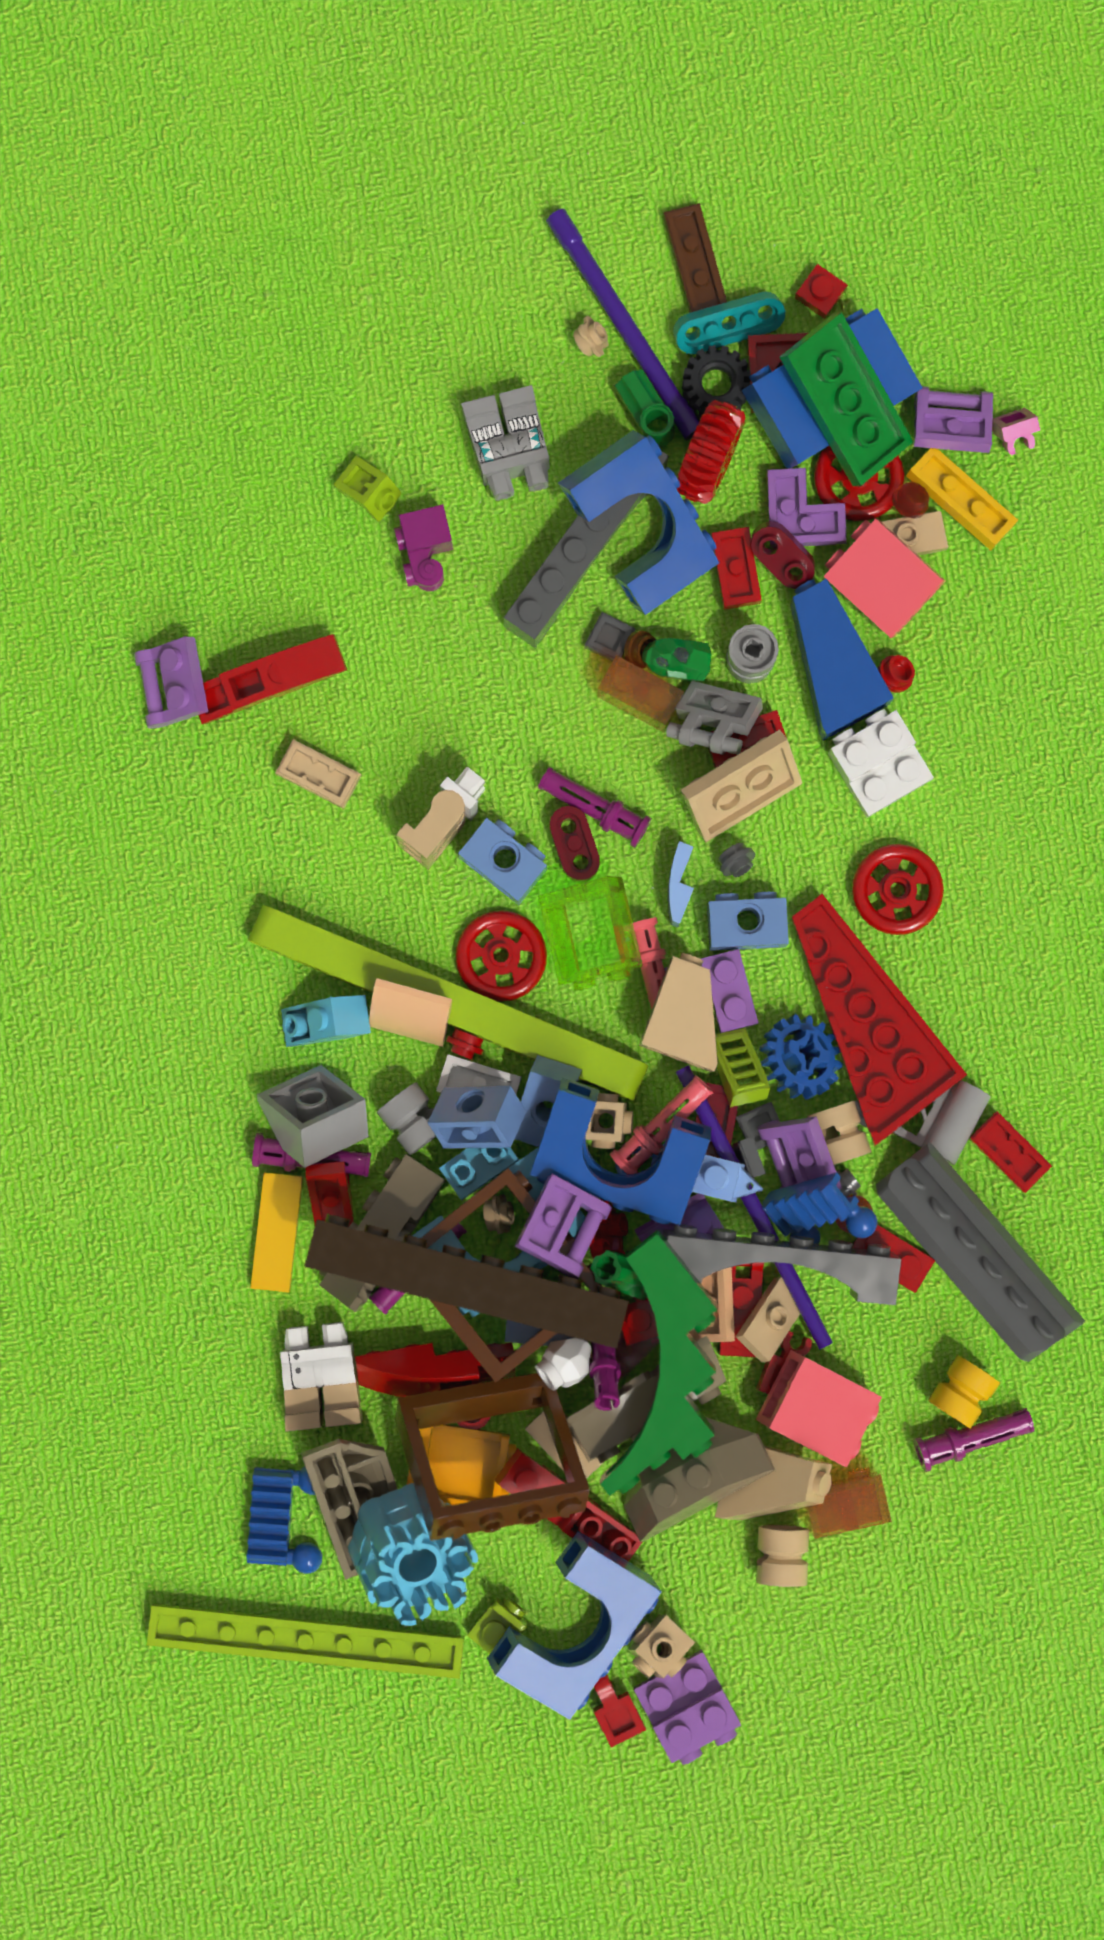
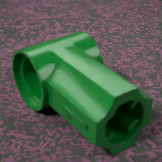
M642 369L633 370L623 376L614 385V388L641 430V434L645 437L650 435L659 448L667 446L675 435L672 411L664 405ZM654 420H663L667 423L666 428L659 432L651 431L648 425Z
M606 1250L604 1254L595 1256L590 1268L594 1272L595 1282L619 1290L641 1300L646 1299L647 1294L643 1284L626 1260V1255L630 1251H626V1254Z

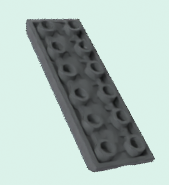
M928 1142L876 1184L879 1197L1019 1359L1030 1362L1057 1341L1084 1324L1085 1320L931 1142Z

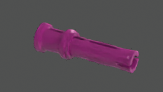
M551 767L546 770L538 785L540 790L550 793L570 806L577 807L583 813L599 821V826L602 827L603 831L608 832L611 830L630 841V846L634 848L640 843L652 820L649 816L643 818L623 807L624 802L620 800L616 801L614 799L610 802L583 785L559 774ZM565 787L571 790L572 792L578 794L579 796L587 799L588 801H590V804H587L582 800L574 797L573 795L565 792L564 790H562V788ZM599 806V807L605 809L606 812L603 813V812L599 811V810L597 809V807ZM620 819H622V820H624V821L630 823L631 825H633V826H634V829H632V828L626 826L625 824L621 823V822H620Z
M256 1133L252 1167H259L260 1164L281 1166L284 1168V1171L289 1172L295 1170V1167H303L282 1149L277 1139L266 1138L263 1133ZM340 1150L311 1165L344 1161L347 1174L368 1177L371 1153Z
M1023 1408L1011 1414L978 1423L972 1426L971 1429L963 1428L957 1430L956 1428L948 1427L945 1428L943 1434L924 1440L921 1437L914 1438L913 1442L919 1463L923 1471L928 1472L931 1471L934 1465L952 1459L955 1462L962 1461L966 1457V1453L1020 1435L1032 1433L1035 1429L1029 1411H1027V1408Z

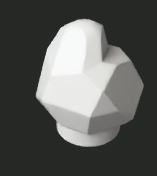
M579 1338L553 1341L543 1354L542 1361L535 1365V1369L543 1382L551 1390L555 1391L561 1385L563 1387H570L580 1382L589 1373L591 1346L588 1341Z

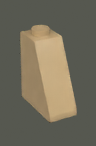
M682 953L680 958L673 956L669 961L639 1046L703 1070L714 1072L717 1067V1052L710 969L702 967V959Z
M764 1446L775 1470L719 1500L715 1517L745 1520L822 1504L825 1495H827L831 1487L830 1471L832 1464Z

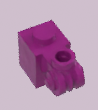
M444 505L399 515L401 527L394 528L399 551L407 549L410 563L403 564L408 587L416 585L421 590L433 592L438 590L444 582L442 565L437 560L431 559L434 554L453 550Z

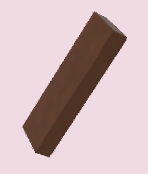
M700 203L664 212L663 219L689 312L726 303V295Z

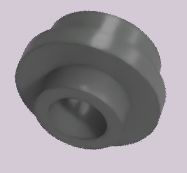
M737 843L729 847L718 858L719 863L722 865L720 871L724 876L733 875L734 877H740L753 866L752 861L755 858V852L752 848H746L744 843Z

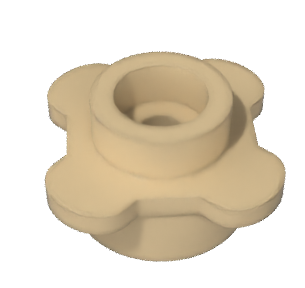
M586 316L583 318L584 324L578 326L574 331L575 342L585 355L592 356L595 354L597 357H601L604 355L603 348L605 349L609 345L606 330L599 322H594L590 316Z
M504 1194L493 1196L492 1200H487L483 1207L486 1227L489 1231H497L498 1234L510 1232L511 1225L514 1223L513 1206L510 1201L507 1202Z

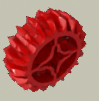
M714 400L706 407L691 438L677 479L681 486L677 488V491L685 496V499L695 503L707 504L712 501L717 489L720 487L739 442L746 419L745 412L737 409L735 405Z

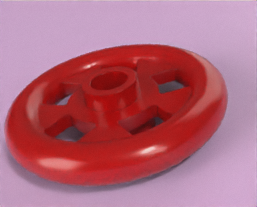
M830 445L822 450L814 469V484L823 504L845 503L846 519L851 521L875 519L888 512L895 505L904 485V469L899 455L882 468L889 470V484H878L877 472L862 486H852L843 468L839 472L831 466L836 456ZM839 481L843 488L849 492L841 500L831 488ZM872 491L876 502L861 506L858 496L866 495Z
M890 844L870 852L858 865L852 881L853 901L860 916L876 930L891 935L910 934L924 928L934 919L943 900V879L937 865L926 853L910 845ZM902 859L910 861L917 866L913 876L905 871L898 870ZM882 864L889 870V873L879 883L870 875L877 866ZM892 884H901L904 888V894L900 897L894 896L890 890ZM917 884L928 885L926 901L915 899ZM875 892L879 893L880 899L885 904V907L877 911L873 908L868 898L869 895ZM909 906L912 917L896 920L894 909Z
M497 910L478 916L465 927L457 942L455 960L462 981L471 991L498 1002H505L526 995L538 984L546 968L547 949L541 932L528 918L512 911ZM507 926L515 928L522 933L518 943H515L510 938L503 937ZM487 929L494 938L489 940L484 948H481L475 942V939ZM502 948L508 952L509 956L505 962H497L494 959V953L497 949ZM521 951L532 953L529 969L518 967ZM482 957L488 972L478 976L472 967L471 961ZM513 974L514 984L497 986L496 975Z

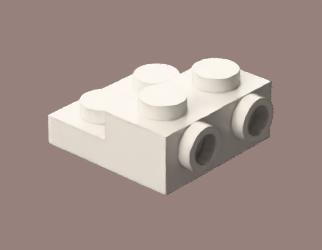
M885 709L875 713L865 720L868 727L856 734L852 728L839 734L832 740L835 746L828 752L866 818L934 778L916 749V741L897 710L889 715Z

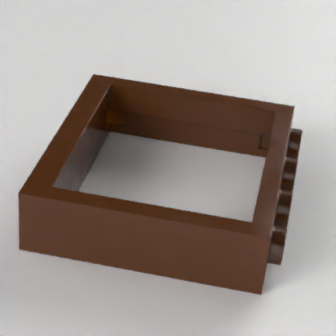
M509 1168L423 1235L421 1238L428 1240L426 1248L430 1247L505 1186L508 1187L530 1215L536 1203L528 1193L533 1189L532 1185L520 1170L513 1174ZM569 1232L559 1250V1253L568 1256L575 1241ZM582 1261L581 1265L584 1268L579 1278L589 1291L596 1293L598 1285H602L595 1282L594 1272L590 1269L592 1263L586 1266ZM430 1300L495 1383L557 1334L556 1332L541 1329L504 1360L499 1362L456 1306Z
M538 1373L500 1379L496 1383L489 1381L398 1398L395 1422L430 1541L452 1537L454 1540L464 1534L480 1531L491 1533L498 1531L502 1527L516 1524L532 1525L542 1519L558 1516L569 1518L570 1514L585 1511L590 1488L557 1391L551 1390ZM534 1408H543L567 1483L442 1507L419 1429Z

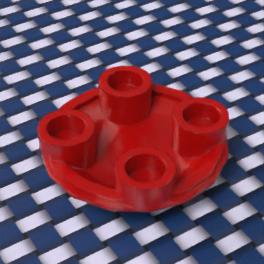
M600 1199L611 1206V1204L608 1201ZM612 1206L607 1219L601 1220L589 1246L593 1260L595 1256L604 1254L606 1250L625 1254L623 1251V1236H626L628 1233V1221L624 1213H616Z

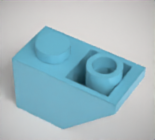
M366 995L329 997L281 1009L286 1047L341 1040L371 1033Z

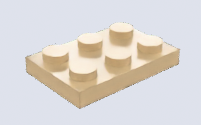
M778 730L770 736L760 739L755 745L739 755L727 759L722 765L706 775L696 778L688 786L681 789V792L697 831L706 843L803 783L788 739L781 730Z

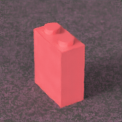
M874 519L872 523L865 520L851 535L855 542L848 550L844 552L840 548L825 564L829 571L823 577L890 638H895L946 580L879 519Z
M790 1350L755 1420L847 1467L850 1460L856 1457L861 1448V1438L867 1426L877 1417L879 1402L882 1397Z

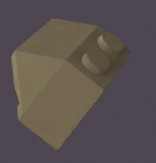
M707 1418L714 1427V1436L710 1438L713 1444L704 1453L696 1458L690 1454L682 1460L674 1448H671L669 1452L672 1455L665 1463L654 1470L648 1466L639 1473L640 1481L627 1491L624 1504L639 1541L644 1542L773 1472L775 1468L759 1434Z
M337 1439L305 1451L301 1455L346 1580L358 1575L348 1553V1545L353 1538V1531L358 1520L360 1507L369 1499L381 1497L398 1489L383 1447Z

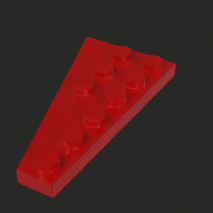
M821 894L793 915L792 922L875 1147L965 1078L967 1074L825 896Z

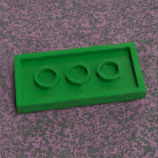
M842 312L830 315L780 356L782 363L852 486H862L914 442Z

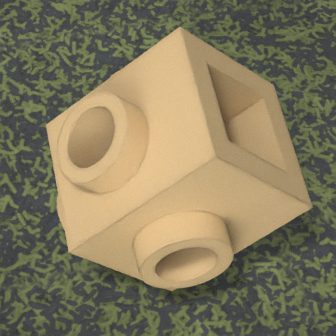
M599 1093L597 1103L586 1132V1140H592V1147L615 1149V1142H624L625 1134H632L633 1111H627V1103L618 1102L619 1095ZM604 1113H609L614 1119L613 1125L610 1128L602 1127L599 1122L601 1115Z
M659 1614L651 1624L645 1621L637 1628L632 1638L634 1643L628 1650L635 1656L632 1664L647 1678H650L653 1674L658 1678L664 1679L667 1674L673 1677L679 1672L687 1661L684 1655L695 1642L667 1615ZM658 1644L661 1645V1651L659 1654H657L656 1652Z

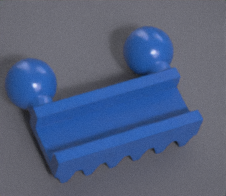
M837 1172L770 1191L762 1203V1209L784 1237L789 1234L790 1236L809 1237L814 1239L813 1244H819L821 1239L817 1227H821L826 1221L829 1224H833L837 1218L841 1221L846 1219L848 1231L857 1238L869 1237L877 1228L875 1213L867 1207H859V1200L856 1196L846 1198L836 1186L841 1179Z
M305 1466L301 1470L255 1467L252 1478L253 1487L251 1491L252 1502L250 1506L251 1517L249 1521L247 1563L293 1565L298 1572L303 1574L315 1572L321 1566L323 1559L322 1552L317 1545L311 1542H304L296 1546L295 1549H289L293 1487L299 1486L304 1493L315 1495Z

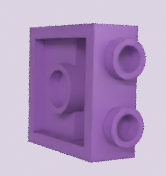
M702 1650L687 1657L684 1666L673 1677H670L668 1674L664 1679L653 1676L633 1687L671 1763L680 1760L681 1764L685 1765L696 1760L703 1754L700 1749L701 1747L712 1741H715L717 1746L729 1742L737 1736L735 1729L741 1726L737 1714Z

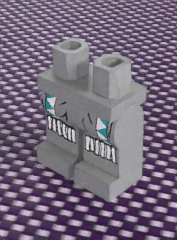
M532 385L499 393L500 407L508 433L504 435L495 395L461 403L463 418L481 472L484 486H489L495 501L514 496L511 479L525 476L529 491L535 492L548 488L549 455Z

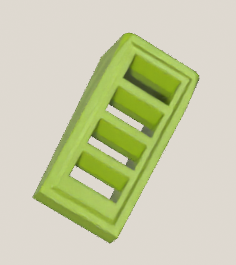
M742 1028L715 1034L717 1069L729 1106L734 1107L767 1099L770 1086L746 1029ZM739 1040L740 1046L722 1049L721 1044ZM742 1053L744 1055V1058L728 1061L726 1058ZM743 1066L748 1067V1070L741 1071L737 1073L732 1072V1069L739 1068ZM748 1078L752 1079L751 1083H746L742 1085H738L737 1081Z

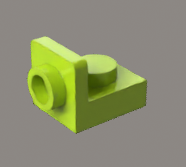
M355 456L333 484L341 494L365 508L372 518L377 521L382 520L386 513L394 507L401 495V491L387 474L358 456Z
M496 1597L467 1633V1636L490 1654L509 1627L519 1633L525 1630L527 1621L523 1616L526 1612L510 1598L503 1602L499 1597Z

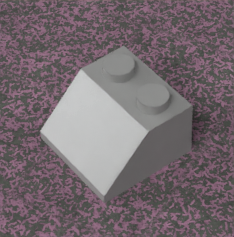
M322 1065L257 1094L258 1103L280 1146L304 1168L369 1137L365 1098Z

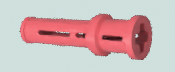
M657 917L624 925L625 932L630 934L635 953L632 957L633 963L641 968L651 1010L665 975L662 960L666 959V951L660 947L655 928V925L658 923Z
M695 1075L693 1080L646 1126H637L633 1130L634 1135L619 1150L614 1149L610 1153L611 1158L626 1174L638 1173V1169L653 1154L658 1155L662 1151V1142L667 1138L673 1118L668 1123L666 1120L689 1099V1102L676 1114V1116L687 1119L708 1096L713 1094V1091L700 1077ZM660 1128V1131L654 1135L653 1132ZM641 1146V1150L631 1158V1154Z

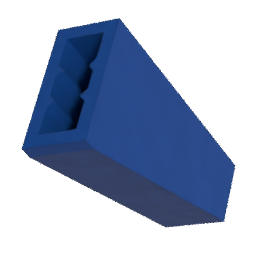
M813 579L795 589L796 595L792 598L790 608L819 734L824 741L889 706L894 697L828 580L825 579L817 584Z

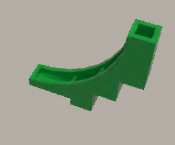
M656 1230L626 1255V1260L643 1284L655 1314L660 1342V1374L654 1401L642 1429L624 1455L601 1476L600 1485L609 1496L618 1490L621 1494H624L640 1481L639 1473L648 1466L654 1470L671 1457L672 1454L669 1452L671 1448H674L682 1460H684L690 1454L694 1458L700 1456L713 1444L710 1438L714 1436V1427L688 1394L693 1391L697 1396L712 1385L715 1380L711 1376L716 1373V1366L689 1332L694 1329L699 1333L715 1321L716 1317L713 1313L718 1310L717 1303L659 1230Z

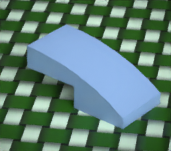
M681 841L678 843L673 858L668 883V911L671 925L679 927L694 889L680 883L693 850V846Z

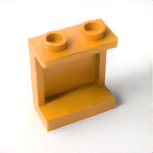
M449 1424L419 1429L438 1494L443 1502L454 1505L509 1494L508 1491L500 1487L494 1480L516 1451V1445L509 1444L510 1434L480 1429L473 1430ZM410 1470L408 1473L407 1484L413 1483Z

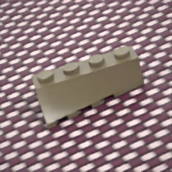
M407 1154L402 1160L396 1157L384 1174V1177L389 1181L381 1193L374 1189L362 1207L367 1214L359 1225L352 1222L349 1228L364 1231L366 1224L388 1229L387 1238L402 1242L405 1234H412L446 1180ZM323 1271L319 1272L324 1277L319 1285L354 1312L363 1308L368 1297L377 1286Z
M707 1335L696 1342L716 1366V1373L711 1376L715 1381L697 1396L693 1391L688 1394L693 1402L698 1399L701 1405L722 1394L719 1386L726 1382L724 1373ZM660 1364L651 1372L647 1371L630 1380L618 1390L620 1405L616 1409L613 1407L612 1399V1410L610 1411L597 1409L593 1402L566 1419L570 1431L588 1462L597 1458L599 1463L602 1464L620 1453L617 1447L619 1444L630 1438L633 1441L638 1435L654 1401L660 1374Z

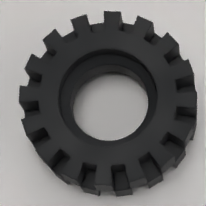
M715 345L709 346L706 352L702 348L697 351L695 358L691 357L683 374V397L689 401L693 411L695 409L699 411L700 417L704 414L709 403L714 400L723 403L728 402L740 410L742 404L746 403L747 399L742 390L751 385L749 378L751 371L747 370L748 363L745 358L742 361L739 359L740 353L736 350L733 353H729L727 346H722L721 350H716ZM720 370L729 376L731 388L727 393L721 396H713L704 390L702 378L709 371Z

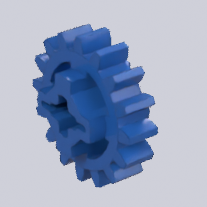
M795 1014L787 1020L783 1018L773 1025L774 1028L765 1033L764 1037L767 1042L760 1046L759 1050L767 1054V1058L760 1063L763 1067H770L771 1072L767 1075L768 1081L775 1078L779 1081L777 1091L781 1092L789 1088L790 1098L794 1099L802 1094L804 1099L807 1100L816 1094L824 1093L830 1089L829 1086L839 1079L834 1072L842 1068L843 1063L835 1060V1056L840 1051L838 1047H833L831 1044L835 1039L834 1035L829 1034L826 1036L823 1033L825 1023L822 1022L815 1027L813 1026L812 1016L808 1015L800 1021L798 1015ZM794 1034L793 1039L787 1042L783 1041L787 1035ZM814 1072H819L815 1079L808 1080L809 1076Z

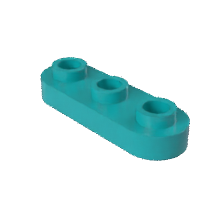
M760 292L683 315L674 325L673 336L683 352L696 354L702 348L704 351H708L709 346L715 345V348L746 340L748 335H763L775 331L782 325L785 319V308L774 293ZM769 306L765 312L758 313L761 307ZM733 316L730 322L722 323L725 317ZM697 327L693 333H686L689 328Z

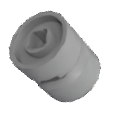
M757 624L745 625L738 629L731 637L725 658L730 674L738 681L748 684L757 683L765 679L772 671L779 651L778 642L774 634L765 626Z
M417 1082L404 1089L377 1111V1114L389 1130L397 1129L399 1132L397 1140L409 1156L436 1137L428 1124L434 1108L429 1109L427 1106L429 1098Z

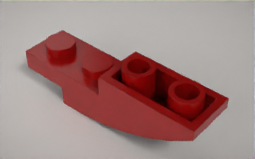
M335 634L271 654L203 682L208 712L199 715L201 723H211L274 697L284 696L347 671L348 669Z
M512 1342L503 1344L491 1343L487 1345L499 1362L514 1352ZM432 1343L423 1345L411 1344L400 1349L383 1352L371 1351L365 1355L355 1356L358 1385L398 1397L493 1381L470 1350H452L435 1356ZM515 1368L501 1379L516 1377Z
M518 1448L494 1480L500 1487L511 1494L567 1483L566 1480L545 1465L539 1464ZM589 1497L584 1512L570 1514L569 1518L561 1516L548 1518L549 1521L557 1525L571 1538L574 1537L577 1531H580L628 1562L642 1544L633 1530Z

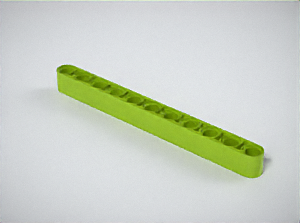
M262 905L248 937V941L371 993H373L376 978L450 998L452 999V1009L447 1025L534 1061L537 1055L581 1069L579 1080L617 1094L630 1101H635L649 1067L639 1060L266 905Z

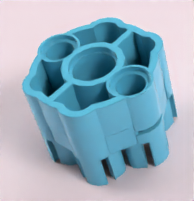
M413 1483L363 1503L358 1511V1520L354 1527L353 1538L348 1545V1553L369 1601L372 1604L377 1602V1605L380 1607H392L396 1618L399 1619L402 1625L406 1626L417 1625L410 1608L413 1605L422 1621L431 1614L432 1609L427 1600L429 1597L438 1611L449 1609L444 1593H447L454 1609L461 1606L467 1597L465 1594L467 1591L466 1584L463 1578L468 1576L474 1569L472 1563L478 1562V1555L467 1534L454 1540L452 1537L430 1541ZM440 1498L442 1507L450 1505L448 1503L443 1502Z

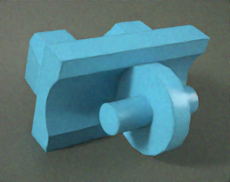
M510 1147L467 1148L439 1169L462 1201L515 1164L519 1159Z

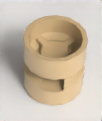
M855 1101L807 1116V1118L817 1116L834 1165L872 1152L866 1133L857 1128L861 1118Z
M790 1525L758 1526V1549L764 1553V1556L757 1560V1583L778 1587H802L807 1585L808 1563L802 1559V1555L808 1552V1528Z

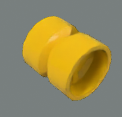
M957 1355L948 1368L947 1375L950 1381L948 1383L939 1382L928 1401L971 1429L982 1412L978 1402L980 1400L987 1401L989 1397L991 1398L1000 1382L968 1360Z

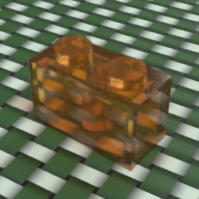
M616 655L598 687L597 697L650 726L665 732L676 712V707L683 697L684 691Z
M863 1467L847 1471L848 1478L832 1481L831 1476V1487L827 1495H825L824 1502L805 1507L810 1532L814 1539L892 1522L881 1475L878 1472L871 1473L870 1467Z

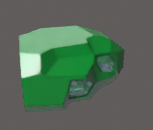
M660 638L650 642L644 648L642 661L649 671L660 677L686 681H704L710 672L712 653L709 643L675 638Z

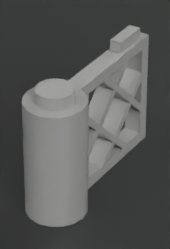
M961 1080L932 1102L934 1105L928 1116L925 1108L921 1111L924 1124L917 1136L906 1131L902 1126L893 1133L920 1148L931 1142L949 1164L955 1165L991 1097L979 1088ZM856 1100L855 1103L861 1118V1122L859 1124L867 1128L858 1101Z

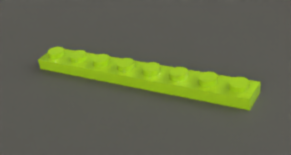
M154 1603L151 1605L147 1637L148 1646L460 1679L464 1636Z

